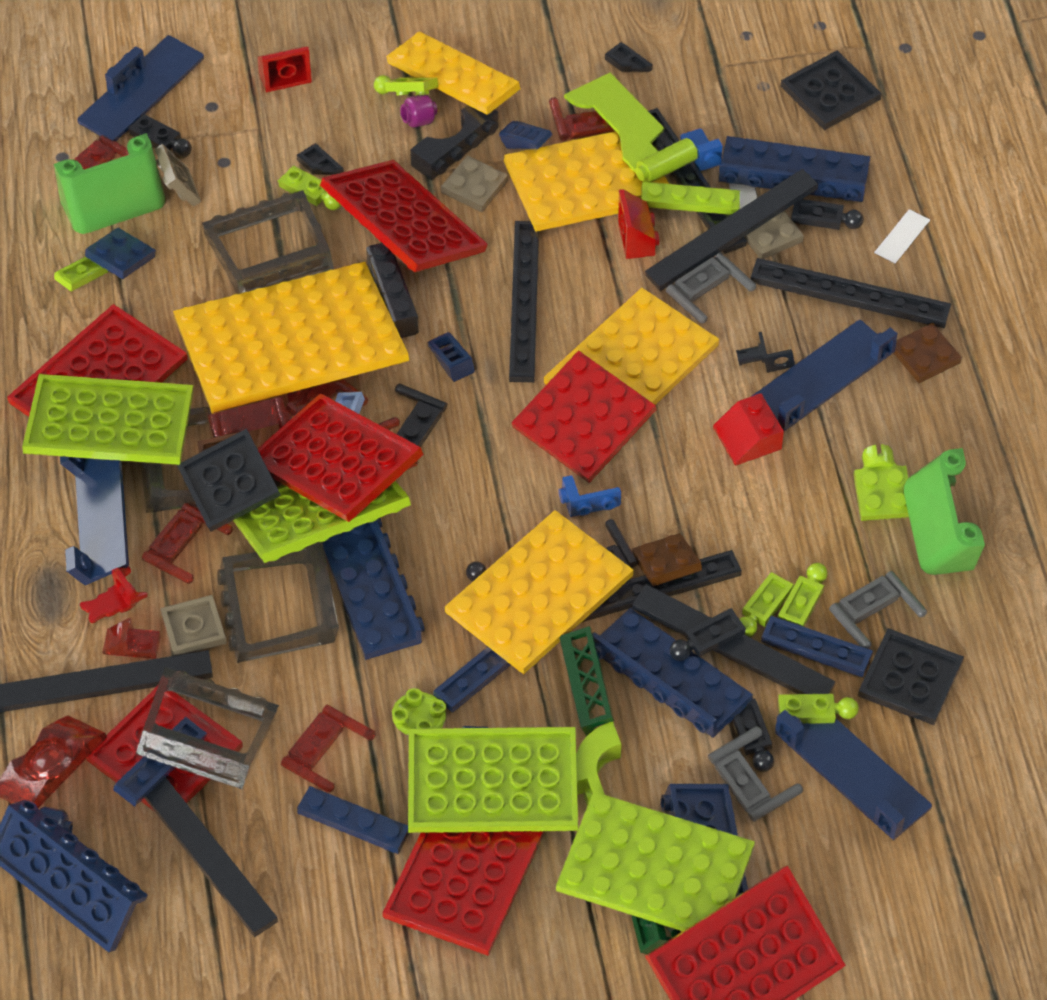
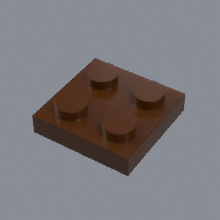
M933 323L898 339L894 352L895 356L918 383L960 364L962 358Z
M681 533L632 548V552L638 561V566L652 586L702 571L701 561Z

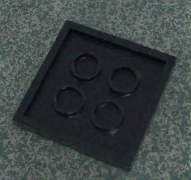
M838 50L781 80V88L824 130L881 100L882 95Z
M247 428L177 465L210 532L281 496Z
M888 628L860 686L858 697L935 726L963 664L964 656Z

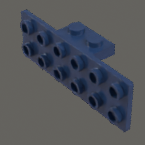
M167 35L146 56H144L142 49L135 46L116 65L108 69L105 74L107 91L77 118L78 124L109 142L115 143L129 130L128 128L143 114H146L203 61L204 54L171 35Z

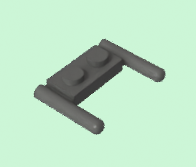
M720 252L715 258H710L675 281L674 285H669L666 288V292L699 323L704 324L707 322L708 317L692 303L693 301L727 280L729 275H732L750 292L756 289V283Z
M893 571L844 597L839 603H834L829 608V611L859 646L867 649L871 647V642L856 624L894 603L900 596L918 617L922 618L927 614L926 608Z
M758 726L708 754L710 762L715 765V769L724 782L728 784L729 789L745 812H748L753 822L803 792L802 785L797 783L771 798L767 789L740 751H738V749L762 736V729Z

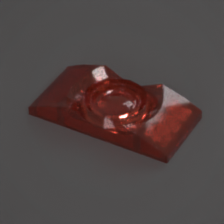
M69 715L44 727L35 744L30 747L28 752L11 760L0 777V798L12 804L28 800L39 808L107 738L106 733Z

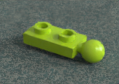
M381 75L374 81V89L379 94L396 92V95H407L410 92H415V95H427L429 90L438 87L437 78H397L391 80L388 76Z
M294 165L278 180L280 188L315 206H318L322 201L330 210H337L342 206L320 186L321 179Z
M813 563L807 568V578L799 576L778 614V618L805 627L824 591V585L820 583L826 580L828 571L821 563Z
M772 572L767 576L742 609V615L745 617L740 618V621L746 628L744 635L752 637L757 631V623L764 627L767 625L770 617L774 616L788 598L794 584Z
M787 694L778 696L779 714L786 710L791 716L799 718L802 724L835 723V714H839L844 719H852L859 711L858 703L850 697H845L838 703H834V694Z

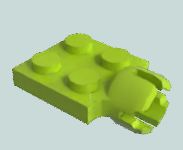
M876 445L864 449L862 454L863 468L854 470L853 475L861 521L909 517L904 497V485L908 479L907 467L896 465L893 451L888 445H880L882 452L880 454H877Z

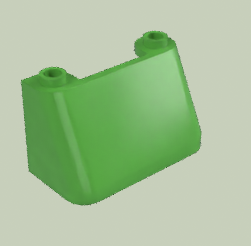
M147 133L134 137L128 142L127 150L129 155L85 170H83L78 161L72 159L54 164L60 203L76 232L82 234L90 233L156 211L165 205V193L152 144Z
M963 448L944 451L910 476L904 485V497L919 565L925 573L930 575L974 570L985 546L982 531L976 524L970 522L958 523L950 487L956 484L955 475H959L966 465Z

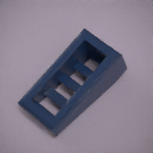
M511 121L499 132V136L506 149H539L553 135L550 130L520 121Z
M450 332L427 342L429 348L453 382L474 373L472 357Z

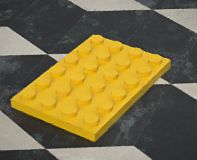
M616 131L504 155L506 168L535 232L618 214L619 190L621 189L641 199V187L644 181L639 180L636 173L624 162L620 136ZM665 176L653 181V183L669 184Z
M641 288L544 376V383L547 384L579 350L656 405L719 346V338L644 288Z
M554 510L445 606V612L524 675L560 642L559 637L574 630L633 576V569Z

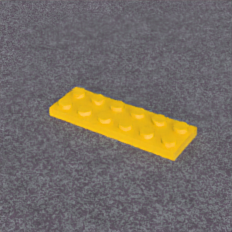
M420 31L386 56L388 64L415 78H437L438 87L436 89L486 115L520 90L519 81Z

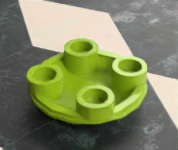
M417 688L409 689L406 695L395 702L392 709V721L397 729L405 735H409V729L442 728L446 720L445 702L437 699L432 694L421 692Z

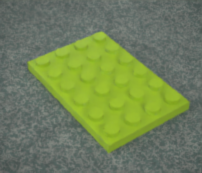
M39 374L23 441V454L180 465L193 397V385Z
M394 481L355 518L347 522L287 486L282 485L277 487L281 496L233 520V522L262 561L267 563L269 561H276L289 553L301 551L314 543L326 541L330 537L342 532H349L367 522H374L387 514L399 512L403 508L410 506L411 503L406 492Z
M575 727L409 729L408 833L578 831Z
M593 791L556 884V891L684 931L737 896L755 846V841Z

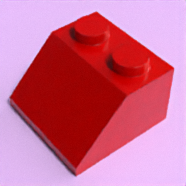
M308 46L257 56L259 74L266 93L312 83Z
M624 189L619 190L618 226L625 258L633 259L655 256V247L659 245V233L653 230V227H655L654 212H649L648 203Z
M761 393L738 401L713 425V429L735 466L782 450L784 430Z

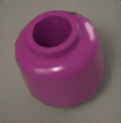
M428 95L408 97L400 107L403 122L412 128L430 125L433 123L438 112L435 101H432Z

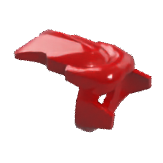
M130 566L112 569L114 585L108 588L107 592L99 594L96 599L80 602L79 606L81 609L89 613L88 620L90 623H95L106 616L111 617L118 612L130 611L139 601L148 597L147 592H136L135 588L125 578L131 573Z

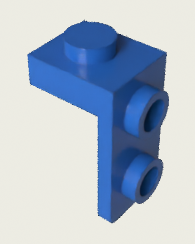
M702 129L680 135V140L688 138L694 143L698 153L694 163L700 171L720 165L723 145L719 139L709 141Z
M573 476L562 477V488L558 490L562 504L566 503L570 517L585 516L601 510H611L621 505L620 487L579 496Z

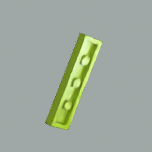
M642 182L641 199L648 203L649 208L729 215L740 209V190Z

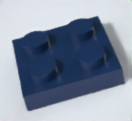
M119 227L85 249L86 258L121 279L126 278L155 258L156 249Z

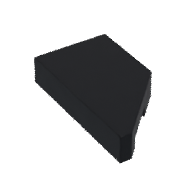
M622 42L605 53V60L621 72L652 71L653 64Z
M316 143L297 154V161L312 174L335 175L344 172V168Z

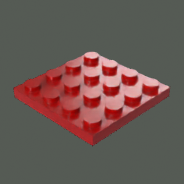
M578 350L511 424L518 432L590 483L657 409L656 405Z
M161 682L86 754V760L117 783L180 721L187 717L207 733L206 738L166 778L183 800L188 803L243 748V742ZM145 799L141 801L143 804H145L147 807L153 810Z

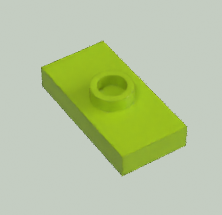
M83 257L56 271L54 279L72 292L108 273V270Z

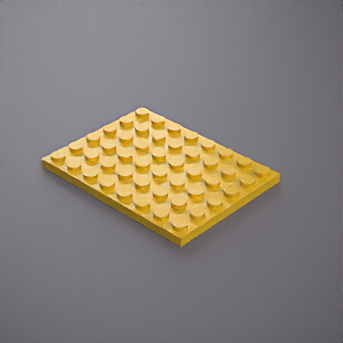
M366 262L355 263L173 311L174 319L211 413L409 361L406 347Z

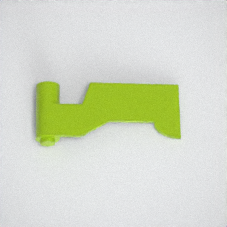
M611 72L564 94V98L574 106L584 109L594 108L619 134L622 158L641 181L653 182L695 161L698 157L694 143L688 138H684L657 151L652 143L664 131V127Z

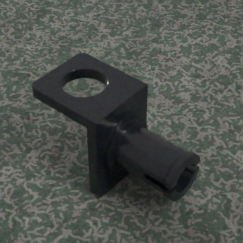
M758 332L760 339L758 346L736 350L739 366L762 361V363L765 362L766 371L769 373L791 368L795 365L792 349L767 354L762 332ZM778 358H788L785 363H775V360Z

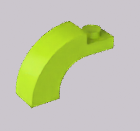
M614 722L604 724L592 731L583 740L576 753L577 795L584 793L587 806L593 791L605 795L598 777L601 768L613 760L621 759L622 744Z

